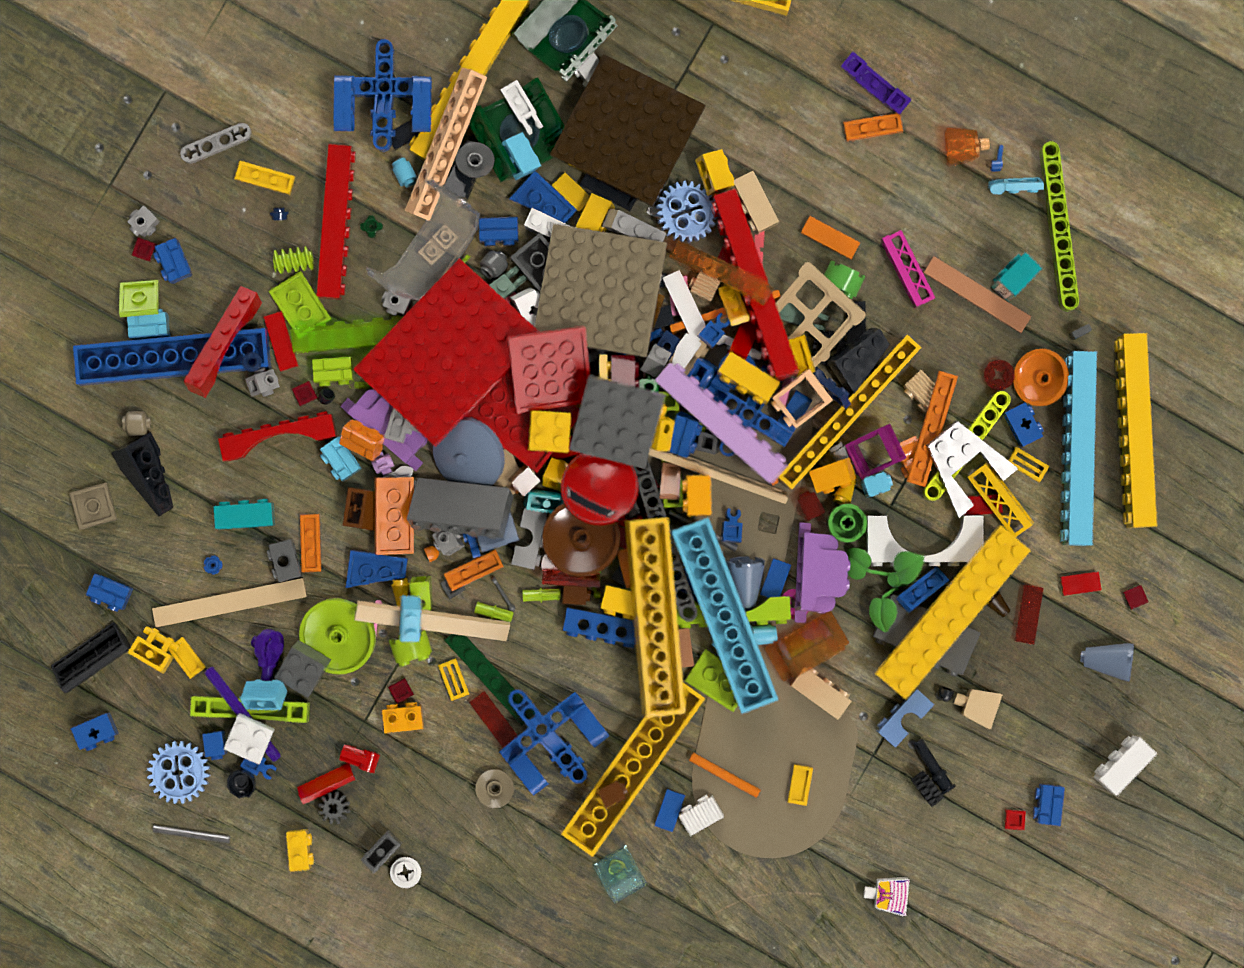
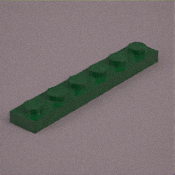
M451 634L444 641L512 716L523 725L525 722L509 702V695L515 690L514 687L467 636ZM515 693L513 701L516 704H520L523 702V697L519 693ZM528 708L525 711L527 719H530L535 714L532 708Z

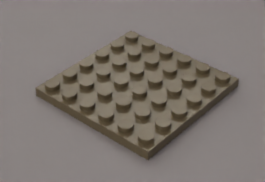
M553 224L535 328L540 332L584 326L588 348L647 358L667 243Z

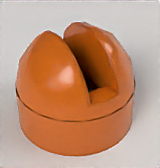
M435 546L424 548L429 562L438 558L439 551Z

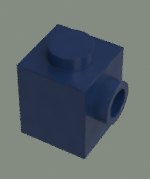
M666 330L657 345L671 353L668 361L675 353L681 339Z

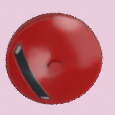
M581 453L568 464L562 476L561 494L564 503L574 517L586 524L604 526L621 520L632 510L638 497V478L635 469L631 465Z

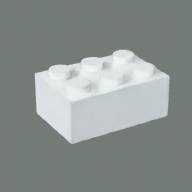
M1128 736L1121 743L1122 747L1118 751L1114 750L1108 756L1109 761L1105 765L1101 764L1094 771L1096 774L1093 777L1109 793L1117 796L1156 756L1157 753L1140 737Z

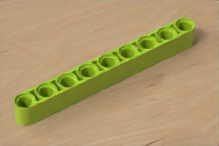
M1049 141L1040 149V162L1058 302L1063 311L1070 312L1078 306L1079 295L1060 148L1057 143ZM1045 148H1052L1054 151V155H1047L1045 152ZM1048 166L1055 167L1056 174H1050L1048 172ZM1051 185L1058 187L1059 192L1057 194L1051 192ZM1053 204H1059L1061 212H1055L1052 208ZM1056 222L1062 223L1063 231L1056 230ZM1058 241H1062L1066 244L1065 250H1060L1058 248ZM1061 260L1068 262V269L1060 267ZM1063 279H1068L1071 282L1070 288L1063 286ZM1065 298L1073 300L1072 307L1065 305Z

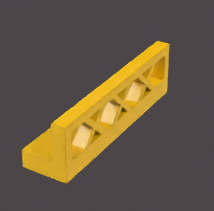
M987 462L968 476V479L1007 531L1014 537H1017L1033 525L1034 521ZM983 472L987 477L986 485L978 484L974 477ZM988 488L996 489L998 500L990 499L987 496ZM999 504L1008 505L1010 508L1009 515H1002L999 512ZM1011 519L1019 520L1023 527L1014 532L1010 526Z

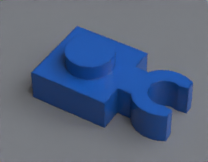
M722 313L715 318V324L710 320L698 335L711 348L725 334L721 329L726 328L730 324L729 320L726 323L720 321Z
M728 508L725 511V517L728 521L722 522L721 541L741 543L743 523H737V519L741 516V511L736 510V516L734 517L730 514L731 509Z
M463 534L464 541L469 542L473 558L480 557L481 553L476 537Z
M265 757L262 758L260 764L244 758L240 767L256 776L259 772H262L266 779L272 778L267 774L269 768L275 771L277 769L274 765L264 764L267 760Z

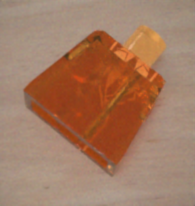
M946 128L944 131L948 167L977 160L980 157L979 150L990 149L989 138L978 139L977 130Z

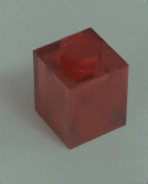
M808 490L799 495L800 500L797 503L807 521L825 512L815 492L810 494Z

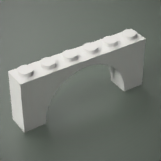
M866 516V552L871 557V566H883V562H890V566H893L895 556L899 552L907 550L902 548L893 538L888 527L887 516ZM962 516L961 526L954 541L943 551L925 556L924 562H929V566H940V562H948V566H959V562H968L984 543L983 516Z

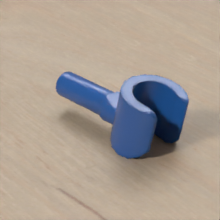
M999 145L997 160L991 161L992 172L1001 171L1003 145Z

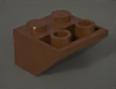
M348 487L342 526L375 531L374 491Z

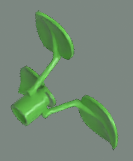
M860 548L848 549L846 554L848 555V560H850V570L847 574L852 579H863L866 572L888 576L887 581L893 588L882 595V599L874 598L869 607V614L875 626L883 632H888L896 619L897 607L891 599H886V597L894 591H898L899 587H905L916 579L922 568L925 556L910 551H901L895 556L893 562L894 569L897 572L887 573L868 568L872 560L865 550Z

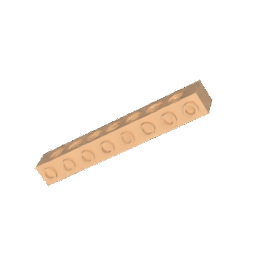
M461 69L405 211L430 221L486 82V76L470 69Z

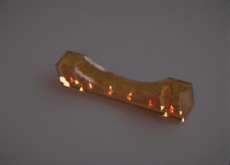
M681 241L677 242L669 256L681 267L715 279L762 305L766 303L774 289L763 279Z

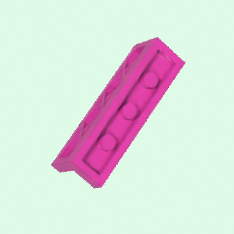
M902 230L882 238L880 241L914 309L935 299ZM899 236L902 241L901 249L895 248L891 239ZM901 254L910 257L909 267L903 264L900 258ZM910 270L918 273V283L912 282L909 276ZM918 288L926 289L930 297L922 300L918 293Z

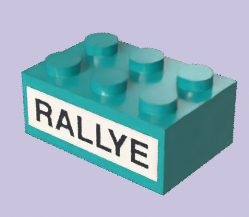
M1026 252L1022 256L1018 254L992 280L994 284L991 288L1005 301L1009 302L1043 268Z

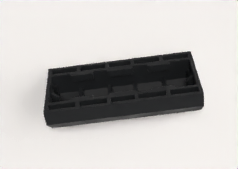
M115 622L111 623L51 665L60 689L64 693L70 692L129 651L131 646Z

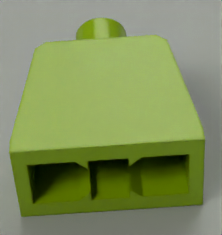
M431 576L412 577L410 581V596H419L425 601V603H421V610L431 611L433 607Z

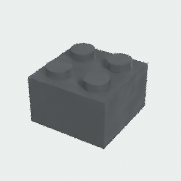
M298 640L290 649L275 679L282 681L285 685L308 698L317 687L331 659Z

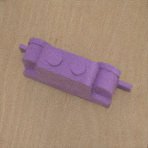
M374 389L368 390L356 404L347 398L341 405V408L355 420L360 421L362 425L370 429H376L385 436L393 407ZM412 431L411 435L406 434L404 444L384 439L383 444L413 468V470L417 471L423 462L415 454L421 447L426 445L428 440L421 433Z
M799 523L794 622L806 623L807 611L819 614L831 611L835 606V598L844 596L850 585L849 579H847V572L850 570L848 555L844 551L837 550L838 541L832 535L811 533V523Z

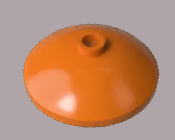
M1048 349L1032 350L1026 353L1015 367L1013 374L1015 390L1019 397L1030 405L1047 406L1053 404L1066 391L1069 375L1068 367L1064 359L1054 351ZM1047 375L1048 380L1044 382V377Z

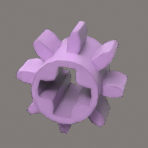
M381 452L375 460L371 461L376 473L382 472L384 476L391 473V467L395 466L389 453L384 455Z

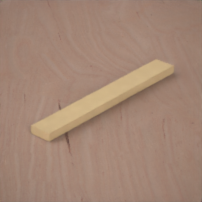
M650 448L649 455L706 476L710 475L714 479L784 504L788 500L787 491L690 456L685 458L668 451H655Z
M304 578L152 608L155 626L161 627L305 598L307 593Z
M358 601L354 619L355 621L400 627L401 607ZM422 610L420 629L506 641L510 622Z

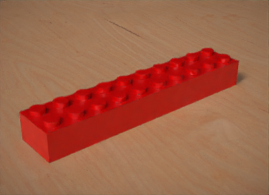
M733 189L715 195L711 203V211L713 217L718 218L717 228L720 236L724 235V249L726 253L731 255L729 260L731 269L737 273V278H735L737 286L743 290L742 300L745 307H749V321L751 325L755 324V338L757 343L762 345V350L760 351L763 360L768 362V375L779 382L795 377L799 369L737 191Z

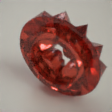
M994 360L985 368L984 379L986 384L994 390H1004L1014 381V369L1007 361ZM995 370H997L998 372L1005 370L1004 374L1002 375L1003 381L999 378L993 380L994 376L996 375Z

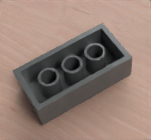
M541 233L511 256L514 264L540 294L550 245Z

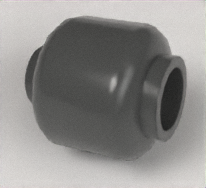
M489 251L480 261L481 273L488 279L499 278L508 268L506 255L501 251Z

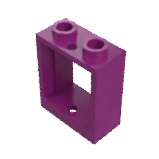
M891 424L885 425L845 445L848 457L852 459L855 465V472L860 476L861 480L906 459V455ZM879 434L891 461L870 470L858 444Z

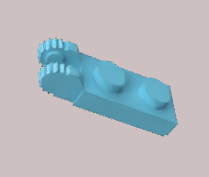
M1040 177L993 179L989 181L988 188L995 195L1002 194L1004 191L1019 193V190L1036 193L1038 190H1044V183Z

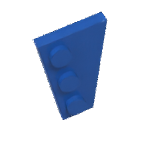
M536 171L509 198L563 223H566L577 211Z
M351 550L346 588L405 578L408 558L393 555H375L372 552Z

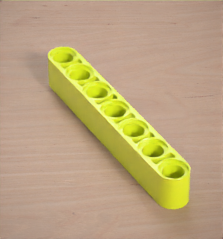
M1005 391L995 393L968 430L974 433L973 429L975 426L981 427L982 435L977 437L983 440L1010 404L1011 398L1009 394ZM998 395L1005 398L1004 405L997 404L996 398ZM986 411H991L994 414L992 421H988L985 418ZM962 467L951 476L955 478ZM938 470L923 489V496L928 501L938 500L946 490L944 484L939 479ZM930 487H934L937 490V495L934 498H931L927 493Z

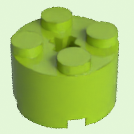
M426 630L421 631L420 641L402 642L400 641V635H398L399 640L394 641V638L389 640L395 663H399V667L410 664V661L414 659L418 661L428 659L432 652Z

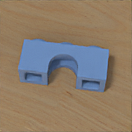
M914 689L907 699L900 705L897 703L890 712L892 714L888 719L883 718L879 722L877 732L896 748L908 734L902 728V717L906 713H914L922 719L934 704L918 689Z

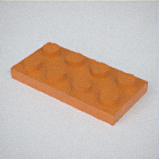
M414 477L374 478L375 555L414 554V529L407 520L414 494Z

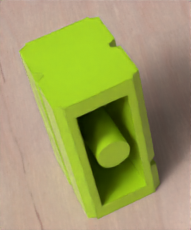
M352 357L312 360L314 383L319 384V387L330 386L332 382H338V385H349V381H354Z

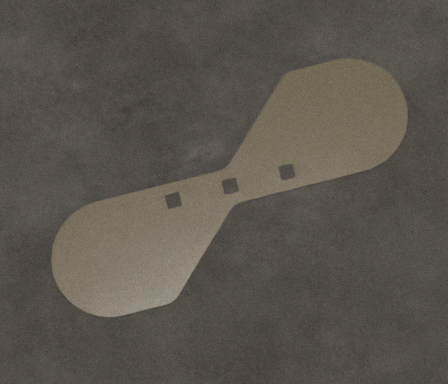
M754 342L751 348L761 352L762 345ZM716 344L713 348L707 346L706 348L709 351L704 358L718 367L722 358L729 352L726 349L728 345ZM762 355L760 360L755 359L754 361L756 368L761 370L763 365H768V362L763 360ZM804 380L790 389L787 404L796 390L811 398ZM783 382L779 384L774 393L781 390ZM733 389L728 391L744 402L749 397L748 393L742 394ZM730 399L726 402V406L729 410H734L737 408V403L735 400ZM773 399L769 400L767 405L764 404L761 412L778 421L783 412L781 410L777 411L771 404L774 401ZM812 402L808 407L807 411L812 408ZM679 403V412H688V410L681 403ZM746 409L743 411V417L746 420L753 418L754 414L751 410ZM813 416L795 429L785 447L757 430H753L757 433V438L760 441L765 440L772 446L770 450L775 454H781L786 459L785 463L788 465L810 441ZM763 419L760 421L759 426L761 429L767 430L770 427V422ZM696 435L695 442L698 445L699 436ZM726 444L723 445L724 452H733ZM696 448L695 453L690 455V457L770 485L736 453L727 457L721 454V452L714 455L698 451ZM649 455L648 462L653 477L660 486L661 459ZM681 467L682 481L686 480L687 476H706ZM710 477L711 515L688 518L696 522L709 517L714 532L721 536L722 522L728 521L725 517V511L730 508V514L735 517L736 510H740L741 516L737 519V523H743L742 542L735 543L738 545L735 552L721 544L719 545L725 561L730 558L749 556L752 560H755V557L765 560L759 589L762 590L773 558L785 562L802 479L792 490H789L781 481L773 485V487L787 491L788 500L784 504ZM683 494V500H686V494ZM683 507L674 508L677 512L686 516V513H683ZM761 512L779 516L775 534L762 532L757 529ZM763 596L761 605L769 598ZM776 620L768 621V624L776 626L778 640L773 641L772 644L758 645L778 700L741 713L739 705L732 712L708 696L696 750L697 755L761 789L759 795L755 798L696 764H693L692 789L695 804H698L697 800L705 795L708 797L713 795L724 814L722 819L707 826L709 830L730 848L759 858H781L797 854L813 846L829 832L844 805L858 740L856 725L846 710L837 720L790 686L803 667L807 669L809 666L818 672L817 676L822 680L825 677L789 622L787 621V624H776ZM756 621L749 622L751 629L753 626H760L756 625ZM794 764L813 768L807 806L787 803Z

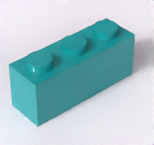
M259 499L254 504H250L249 500L238 501V505H230V502H219V506H214L215 529L275 526L274 503L269 502V499Z

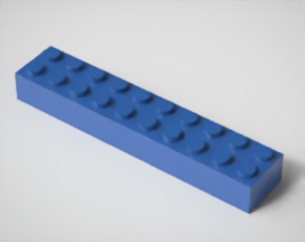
M265 328L240 330L228 347L218 373L247 371L242 365V359L250 352H254L261 357L262 364L259 369H270L271 359L268 330ZM212 333L73 346L76 384L86 386L187 376ZM250 359L249 365H255V359Z

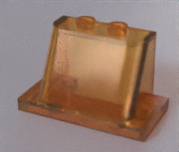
M829 611L764 647V650L784 682L790 677L797 678L845 650L844 646L849 644V641L832 611Z

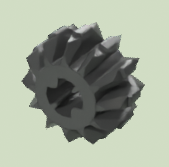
M329 792L327 793L328 799L325 796L321 797L324 803H318V807L323 808V810H320L318 814L325 813L322 820L325 821L329 817V824H333L334 818L336 823L340 824V817L344 820L347 819L343 812L350 813L351 811L349 808H345V806L350 805V801L344 803L345 795L339 799V792H336L333 798L332 793ZM331 803L332 805H334L335 803L338 805L337 813L336 811L331 812Z

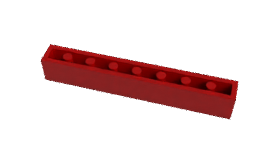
M328 144L317 297L320 299L342 300V295H345L346 292L343 276H347V265H344L345 257L348 258L349 254L346 238H350V227H347L348 219L351 220L352 208H349V200H353V189H350L351 182H354L355 177L352 163L356 162V151H353L352 146Z

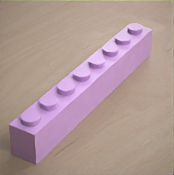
M669 363L655 381L767 482L774 483L788 467L785 463L786 459L779 453H773L770 450L772 446L765 440L760 441L756 437L757 433L752 428H745L741 424L743 420L736 414L732 416L727 411L729 408L721 401L719 403L713 399L714 394L706 388L703 390L699 386L700 382L692 375L688 377L684 373L686 371L685 368L679 363H676V365Z

